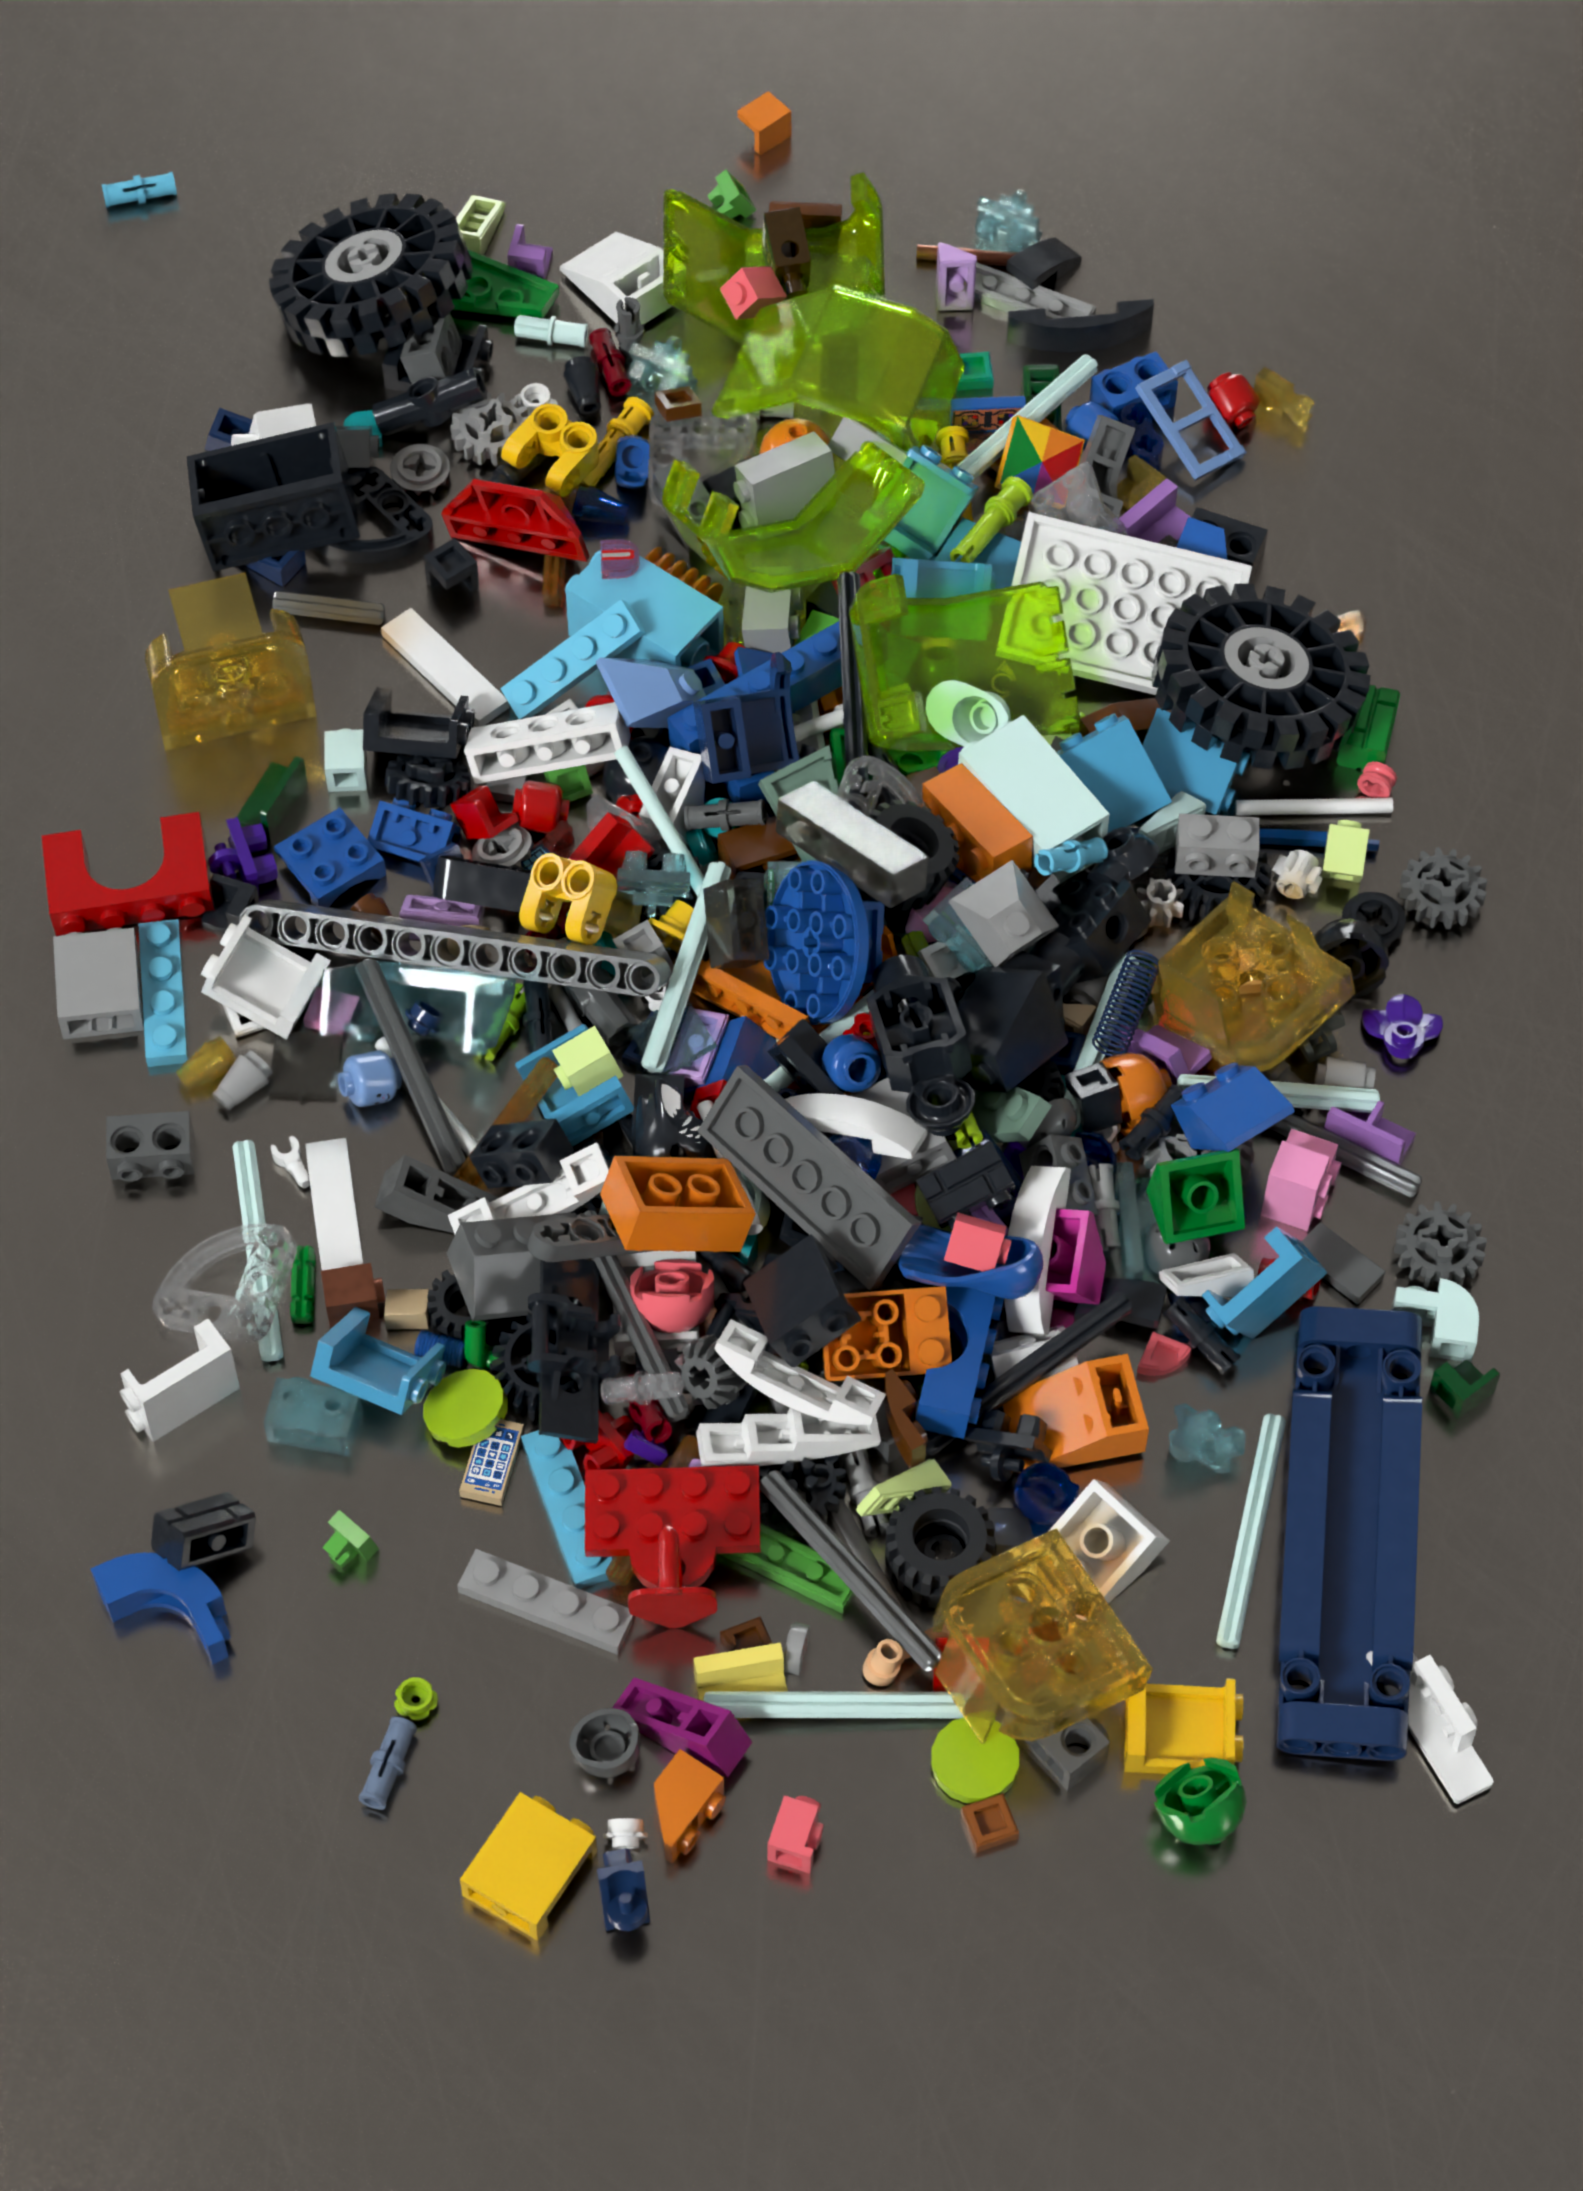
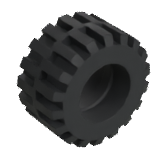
M892 800L890 804L884 802L878 805L876 810L873 809L849 846L850 852L847 855V861L852 864L849 870L853 877L859 879L857 885L861 890L866 889L870 893L869 897L873 900L879 899L884 902V906L889 908L895 905L902 911H908L910 907L914 910L922 909L925 904L929 905L934 901L955 871L960 857L957 854L959 850L958 841L952 839L954 832L950 827H945L943 824L945 820L939 815L934 816L930 813L931 809L924 805L920 808L916 806V802L908 800L905 804L900 800Z
M932 1487V1493L927 1495L923 1489L914 1492V1501L906 1497L899 1503V1511L894 1510L890 1516L885 1545V1565L888 1566V1575L891 1582L897 1581V1590L903 1595L911 1592V1601L920 1604L925 1599L929 1601V1607L939 1608V1602H947L948 1608L957 1606L958 1598L960 1597L965 1602L974 1598V1589L981 1591L986 1585L987 1576L990 1577L996 1540L994 1537L995 1528L993 1521H988V1511L984 1506L976 1508V1499L969 1494L965 1499L959 1497L960 1490L951 1488L950 1493H942L941 1487ZM948 1534L959 1540L964 1551L952 1559L935 1560L922 1554L916 1547V1544L931 1535Z

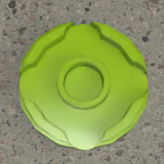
M478 1369L456 1371L441 1379L440 1383L430 1390L423 1406V1419L436 1440L447 1442L449 1446L457 1448L471 1446L490 1437L497 1430L495 1425L499 1422L500 1418L504 1420L507 1414L508 1398L499 1380L495 1379L489 1372Z
M965 1716L951 1721L938 1733L931 1750V1768L937 1785L947 1795L963 1803L972 1804L1002 1793L1005 1794L1013 1786L1019 1772V1748L1012 1733L1000 1722L985 1716Z

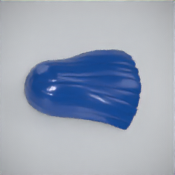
M924 1224L918 1227L898 1260L899 1269L907 1279L935 1286L972 1288L1004 1299H1017L1027 1296L1037 1285L1043 1270V1255L1035 1242L1025 1238L1006 1235L1004 1239L1011 1240L1012 1242L1005 1265L996 1263L995 1269L982 1272L944 1261L952 1232Z

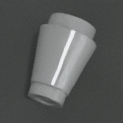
M249 1050L244 1056L239 1054L212 1095L224 1108L230 1111L234 1106H237L269 1083L267 1079L273 1071L261 1057Z

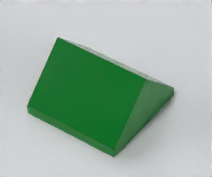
M1237 1148L1229 1152L1222 1150L1157 1163L1146 1192L1163 1242L1166 1245L1245 1229L1240 1153Z

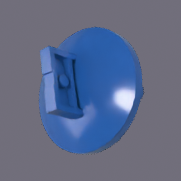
M809 860L792 868L781 882L772 906H768L765 910L764 921L768 930L767 947L763 953V963L765 968L771 972L775 989L782 1003L807 1015L811 1025L831 1024L840 1020L849 1012L859 996L863 983H871L874 970L882 963L883 950H881V939L884 930V902L862 901L860 893L851 877L843 868L833 862Z

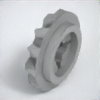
M415 444L403 448L393 457L390 464V473L392 480L404 492L411 490L419 496L422 491L429 490L434 494L437 486L446 485L447 476L450 474V463L446 454L439 448L427 444ZM420 463H423V467H425L423 476L417 477L415 472L420 467Z
M512 825L493 838L478 839L473 846L471 858L476 861L521 868V861L531 858L530 850L534 847V843L530 833L525 828ZM497 849H499L500 851H505L506 853H498Z

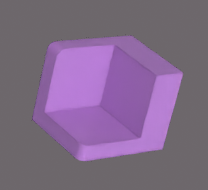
M516 224L507 254L508 265L546 280L553 257V249L547 246L525 243L524 225Z

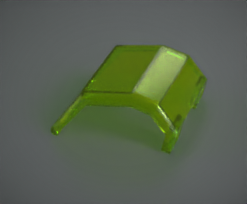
M864 172L850 176L851 204L855 210L850 217L823 228H804L811 257L810 284L806 288L808 295L804 300L791 303L785 298L765 318L736 320L720 288L743 267L766 266L762 253L763 228H748L682 191L677 192L674 189H667L663 194V296L668 304L744 346L822 345V336L851 337L860 334L866 329L885 302L883 208L878 192Z
M834 285L764 306L757 312L748 335L745 337L711 411L714 416L727 419L795 402L864 422L889 438L893 444L906 452L915 446L920 449L923 445L931 448L962 376L965 364L948 329L916 308Z
M867 440L862 443L859 452L855 451L793 519L731 530L739 505L727 495L712 491L699 525L693 520L687 509L701 473L689 463L674 459L665 483L662 503L686 544L727 581L764 592L775 593L835 581L842 572H856L922 497L925 482L875 443Z
M892 574L865 583L858 590L849 606V618L870 742L877 748L896 752L950 751L957 747H964L936 732L928 721L925 710L926 700L932 688L943 681L949 680L965 682L980 690L998 694L1008 705L1011 720L1024 715L1042 736L1069 734L1070 727L1081 724L1077 696L1065 698L1066 692L1073 691L1076 688L1071 658L1059 659L1060 654L1069 652L1065 621L1053 623L1052 618L1063 614L1059 586L1047 587L1044 582H1034L948 598H906L902 575Z

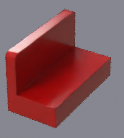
M607 812L568 859L586 861L613 874L617 882V896L654 853V848L626 819Z

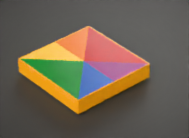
M1016 415L1011 421L994 487L1001 489V484L1006 478L1011 476L1018 477L1024 480L1031 488L1033 502L1060 512L1065 511L1068 507L1085 440Z

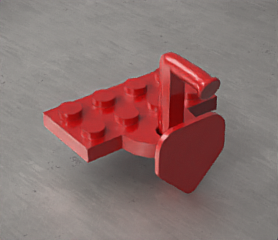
M759 1465L585 1470V1556H630L634 1574L644 1586L648 1587L635 1590L628 1595L629 1613L633 1616L674 1629L684 1627L717 1612V1595L711 1589L698 1586L705 1583L714 1570L717 1554L761 1553ZM682 1567L685 1569V1573H684L683 1575H682Z

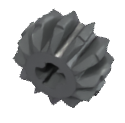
M715 1334L705 1335L698 1340L695 1339L687 1343L682 1348L683 1353L675 1360V1363L681 1369L675 1375V1378L681 1380L684 1384L682 1393L692 1394L693 1406L704 1404L708 1410L716 1409L724 1404L727 1405L735 1401L740 1395L739 1391L748 1383L733 1371L714 1348L718 1339Z

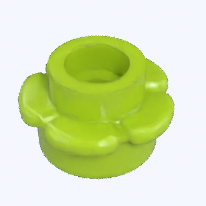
M419 1677L406 1679L395 1692L397 1700L394 1702L396 1711L403 1717L410 1716L412 1720H422L428 1717L429 1711L435 1709L438 1703V1695L436 1691L432 1690V1685ZM419 1697L420 1701L413 1703L412 1698Z

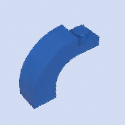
M151 1552L120 1556L90 1569L95 1586L112 1622H116L146 1608H169L181 1613L192 1623L212 1665L229 1657L225 1641L231 1639V1636L222 1616L227 1614L223 1596L211 1578L196 1566L178 1571L167 1562V1558L163 1559L157 1553Z

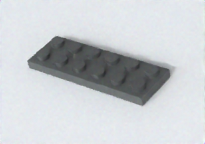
M748 1065L736 1067L697 1132L809 1235L812 1234L868 1290L879 1289L921 1223Z

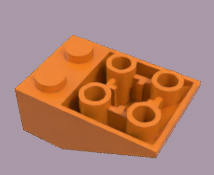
M946 1287L844 1294L847 1301L859 1313L861 1320L822 1348L825 1380L829 1382L844 1381L847 1375L856 1380L885 1378V1373L891 1369L894 1370L898 1377L925 1375L927 1369L951 1364L952 1356Z
M1128 1354L1083 1362L1030 1385L1002 1406L1003 1412L1011 1417L1008 1428L1009 1433H1016L1020 1415L1023 1414L1038 1416L1047 1424L1044 1445L1052 1451L1049 1463L1024 1460V1469L1022 1472H1019L1020 1475L1142 1453L1146 1450L1149 1427Z

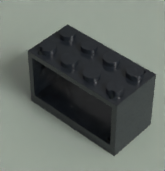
M334 422L186 456L193 519L213 572L257 562L271 556L272 558L283 556L289 551L299 550L300 552L361 537L352 476Z

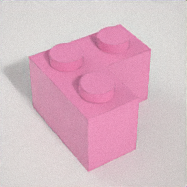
M1291 1128L1286 1142L1282 1140L1270 1170L1261 1216L1308 1232L1313 1217L1322 1218L1329 1197L1327 1194L1330 1185L1334 1186L1342 1164V1162L1335 1160L1338 1144Z

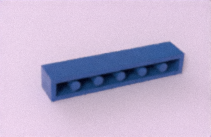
M861 608L864 673L886 661L885 632L867 611ZM839 621L781 653L791 662L792 667L790 676L792 714L842 686ZM771 659L698 701L769 690ZM692 703L667 717L670 745L673 748L700 754L694 706Z

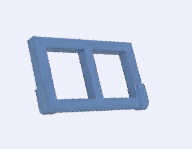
M1184 360L1170 369L1139 383L1135 389L1196 481L1225 465L1243 458L1247 451L1239 443L1191 369L1192 366L1188 360ZM1183 376L1203 408L1173 423L1153 391ZM1210 418L1229 447V450L1199 464L1179 432Z

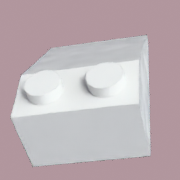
M1093 1479L1009 1578L1067 1633L1074 1636L1140 1576L1170 1540L1108 1483Z

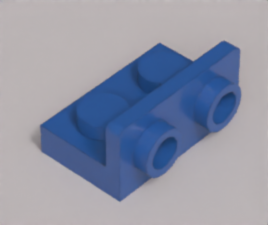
M394 798L392 804L379 801L367 840L378 851L420 863L419 860L451 844L453 835H459L461 827L451 822L453 818L451 814L430 809L429 815L415 811L416 804L412 806L409 805L408 801H398Z

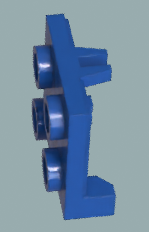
M340 807L274 846L275 853L309 892L311 904L315 906L330 907L343 892L353 885L364 880L381 879L386 876L384 859Z

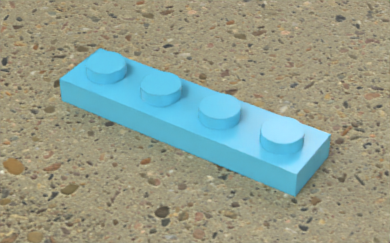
M621 599L500 689L518 719L533 717L597 670L596 661L600 657L613 658L646 634V631L628 602Z
M179 920L138 923L147 1066L188 1063Z
M539 1430L522 1435L521 1443L574 1587L582 1589L616 1578L617 1570L612 1556H585V1484L572 1450L567 1449L558 1437L539 1435Z

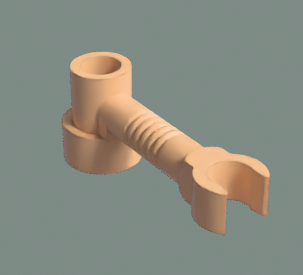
M956 1608L951 1610L944 1620L924 1632L935 1643V1639L938 1637L967 1638L973 1625L967 1626L964 1629L956 1628L952 1622L957 1620L963 1609ZM884 1639L879 1642L876 1648L868 1653L862 1667L863 1675L868 1682L875 1686H888L895 1680L904 1660L911 1656L895 1640Z

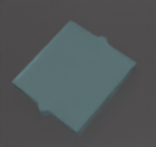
M689 1000L665 1070L661 1073L655 1072V1075H671L684 1066L691 1067L693 1061L718 1047ZM655 1010L653 1016L629 1029L631 1036L643 1055L659 1010Z

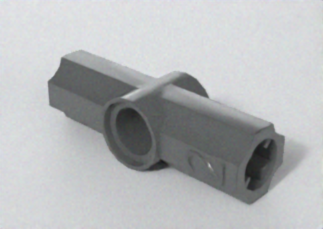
M566 937L560 939V941L574 942ZM564 955V968L568 972L575 973L576 963L571 956ZM602 968L603 974L612 979L609 973ZM564 986L566 995L576 1013L581 1017L587 1016L609 1046H622L629 1042L631 1037L638 1031V1022L620 1000L618 993Z

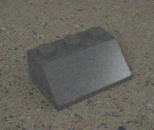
M576 1213L460 1223L446 1254L472 1321L527 1316L528 1313L532 1315V1311L528 1309V1297L531 1294L540 1293V1260L534 1257L527 1247L533 1227L537 1222L575 1218L577 1217Z

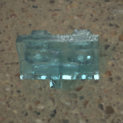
M1017 189L1012 197L1001 194L998 202L980 196L976 204L979 215L974 227L978 237L993 241L1000 227L1009 231L1004 240L1005 245L1013 251L1020 252L1028 247L1032 240L1039 242L1043 233L1042 230H1039V218L1032 216L1035 206L1025 203L1027 197L1025 191Z
M671 336L666 343L656 340L652 350L633 342L629 350L633 361L627 376L631 383L636 386L647 388L655 374L663 378L657 388L658 391L690 386L694 390L698 379L692 377L693 369L691 366L686 365L690 355L681 351L682 340L678 337Z
M626 851L622 868H618L617 893L633 894L632 905H647L648 917L656 918L657 906L672 907L673 896L689 897L690 872H687L684 854H663V869L660 871L647 870V853L642 851Z
M1186 1403L1174 1407V1413L1178 1418L1177 1430L1174 1429L1169 1434L1171 1455L1181 1462H1189L1196 1459L1219 1475L1230 1472V1459L1245 1453V1432L1236 1426L1227 1429L1222 1428L1219 1415L1210 1409L1198 1412Z

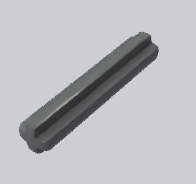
M281 590L275 591L272 601L273 611L282 614L382 625L385 617V605L380 602Z

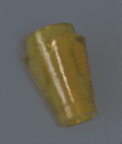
M219 1035L212 1041L208 1038L175 1073L186 1089L191 1091L195 1087L197 1088L227 1074L237 1058Z

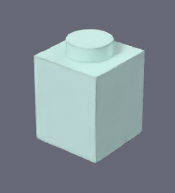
M344 728L337 731H324L325 776L328 792L367 790V751H363V729L352 730Z

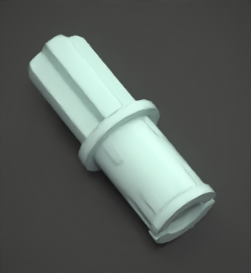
M519 315L515 320L514 334L517 337L547 341V344L551 346L554 342L585 348L588 338V324L557 320L556 316H551L550 319Z

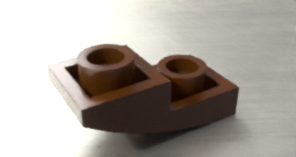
M891 1369L885 1373L884 1393L886 1396L884 1398L886 1418L894 1442L902 1458L911 1469L925 1462L928 1438L923 1427L915 1420L916 1402H918L916 1391L908 1380L904 1379L901 1381L894 1370Z

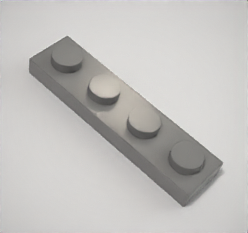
M475 1549L457 1585L458 1593L616 1655L619 1654L635 1620V1616L629 1613V1608L478 1549Z

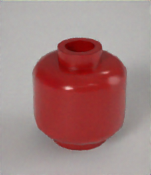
M1226 372L1209 383L1206 388L1208 395L1229 427L1236 425L1238 429L1249 425L1256 418L1254 412L1259 406L1260 398L1245 376L1242 374L1232 375L1231 372Z
M529 780L524 783L522 789L516 788L512 813H516L519 818L518 826L525 828L529 832L550 835L556 832L559 822L567 823L570 800L562 799L563 790L557 784Z

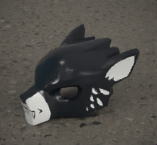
M663 1079L655 1080V1092L649 1094V1098L644 1095L639 1096L637 1108L633 1109V1115L628 1114L619 1119L623 1131L632 1144L633 1156L677 1157V1150L680 1147L683 1150L682 1158H703L707 1140L697 1132L703 1120L697 1118L693 1111L684 1109L682 1093Z

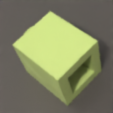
M1338 820L1337 825H1329L1321 872L1322 878L1356 883L1361 882L1369 829H1362L1361 823L1351 820Z
M595 1026L552 1050L560 1066L553 1070L564 1089L568 1090L573 1087L578 1096L615 1075L618 1079L624 1076Z

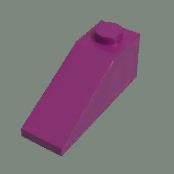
M636 1677L632 1679L612 1707L629 1713L636 1722L641 1734L675 1754L679 1749L683 1750L716 1773L725 1777H729L752 1744L751 1739L730 1710Z

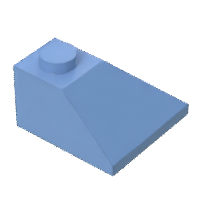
M600 657L596 661V665L627 727L668 728L667 717L706 696L702 688V682L693 669L649 659Z

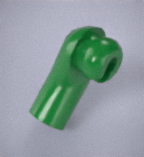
M468 1320L465 1322V1359L476 1369L489 1372L490 1363L498 1359V1357L492 1356L493 1347L486 1343V1322L482 1320Z

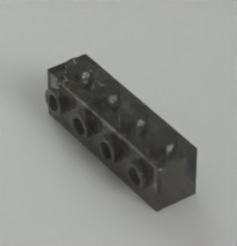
M812 781L778 798L776 833L818 861L839 869L853 880L857 887L887 907L892 908L926 889L928 855L818 783Z

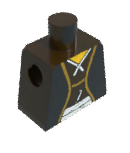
M800 207L764 212L762 253L765 264L773 269L787 296L786 300L791 303L800 302L808 295L806 288L810 284L811 257Z

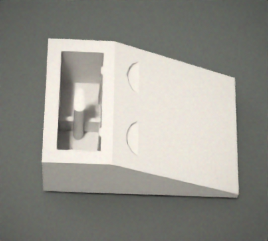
M619 232L611 234L559 266L560 271L615 323L618 322L616 304L621 299L623 301V309H625V297H632L639 301L641 325L684 299V269L660 247Z

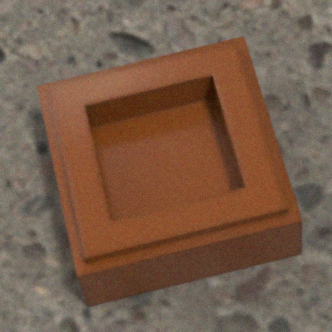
M1003 1793L961 1807V1815L976 1853L1019 1839L1018 1828Z

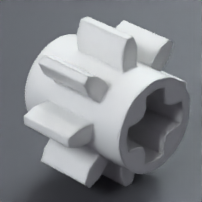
M1304 850L1290 851L1288 857L1279 855L1272 869L1275 872L1272 880L1276 882V888L1281 894L1291 899H1300L1305 897L1307 891L1312 894L1316 893L1323 880L1319 876L1322 868L1318 867L1319 862L1311 853Z
M1150 878L1147 890L1144 888L1137 889V897L1151 919L1149 927L1165 925L1168 928L1173 916L1178 918L1183 916L1184 905L1177 901L1183 889L1176 890L1169 878L1167 880H1154Z

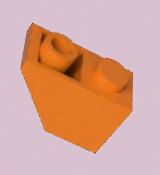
M681 1749L678 1750L654 1782V1798L664 1857L673 1864L681 1852L686 1855L691 1851L700 1836V1831H698L707 1817L711 1820L714 1819L726 1801L724 1796V1777Z

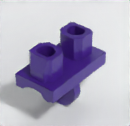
M238 817L227 819L226 824L230 832L228 838L230 848H227L225 843L215 845V853L208 859L209 869L213 874L224 875L232 879L236 878L235 871L238 870L241 881L255 885L259 896V884L278 879L277 865L272 853L254 858L251 856L252 852L268 849L262 823L241 827Z

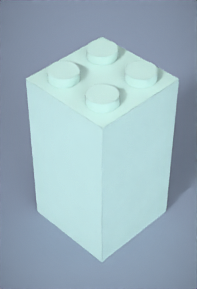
M1024 715L1012 722H1003L993 733L980 741L974 740L969 742L959 752L958 764L962 763L1033 836L1032 868L1035 867L1034 859L1039 850L1062 846L1068 840L1081 842L1094 837L1103 839L1107 834L1109 812ZM1092 864L1084 865V867L1077 872L1068 873L1066 871H1059L1053 873L1056 876V878L1060 881L1057 885L1061 884L1062 882L1066 881L1067 879L1071 878L1072 876H1074L1075 874L1079 873L1080 871L1084 870Z

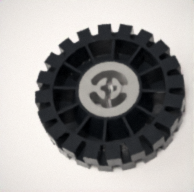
M396 193L379 195L373 208H371L368 198H363L350 202L351 214L345 216L338 207L322 215L327 226L321 227L311 222L301 229L298 233L302 241L289 240L281 250L283 258L275 259L271 268L273 278H269V289L292 339L300 346L306 344L308 351L321 355L329 349L331 356L348 357L354 345H356L359 355L377 352L379 339L386 338L389 348L407 342L403 330L410 328L418 336L433 327L429 315L445 318L455 308L452 299H462L467 291L468 285L466 280L472 279L473 267L470 262L472 261L455 215L449 208L444 209L442 202L433 198L424 202L422 195L407 193L399 202Z
M1235 583L1231 596L1224 586L1220 585L1207 588L1203 598L1195 593L1183 600L1181 608H1175L1167 619L1153 662L1154 666L1151 676L1152 687L1158 688L1155 698L1162 711L1172 710L1169 721L1175 728L1182 733L1195 727L1191 742L1208 751L1219 740L1224 743L1220 758L1237 764L1240 761L1243 750L1251 751L1252 767L1272 769L1277 754L1283 768L1292 769L1303 767L1306 756L1313 764L1327 759L1332 749L1338 752L1348 742L1350 734L1354 732L1366 700L1371 675H1367L1370 665L1366 653L1357 652L1360 642L1350 629L1338 632L1341 623L1338 617L1329 610H1325L1314 618L1311 617L1316 602L1299 594L1291 606L1285 605V590L1276 587L1266 586L1262 599H1258L1254 584Z

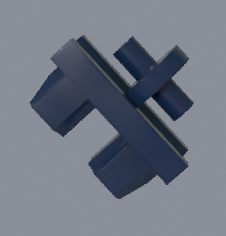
M627 1848L603 1853L604 1868L597 1869L606 1931L615 1928L623 1931H632L644 1923H649L650 1914L642 1860L632 1862L630 1850Z

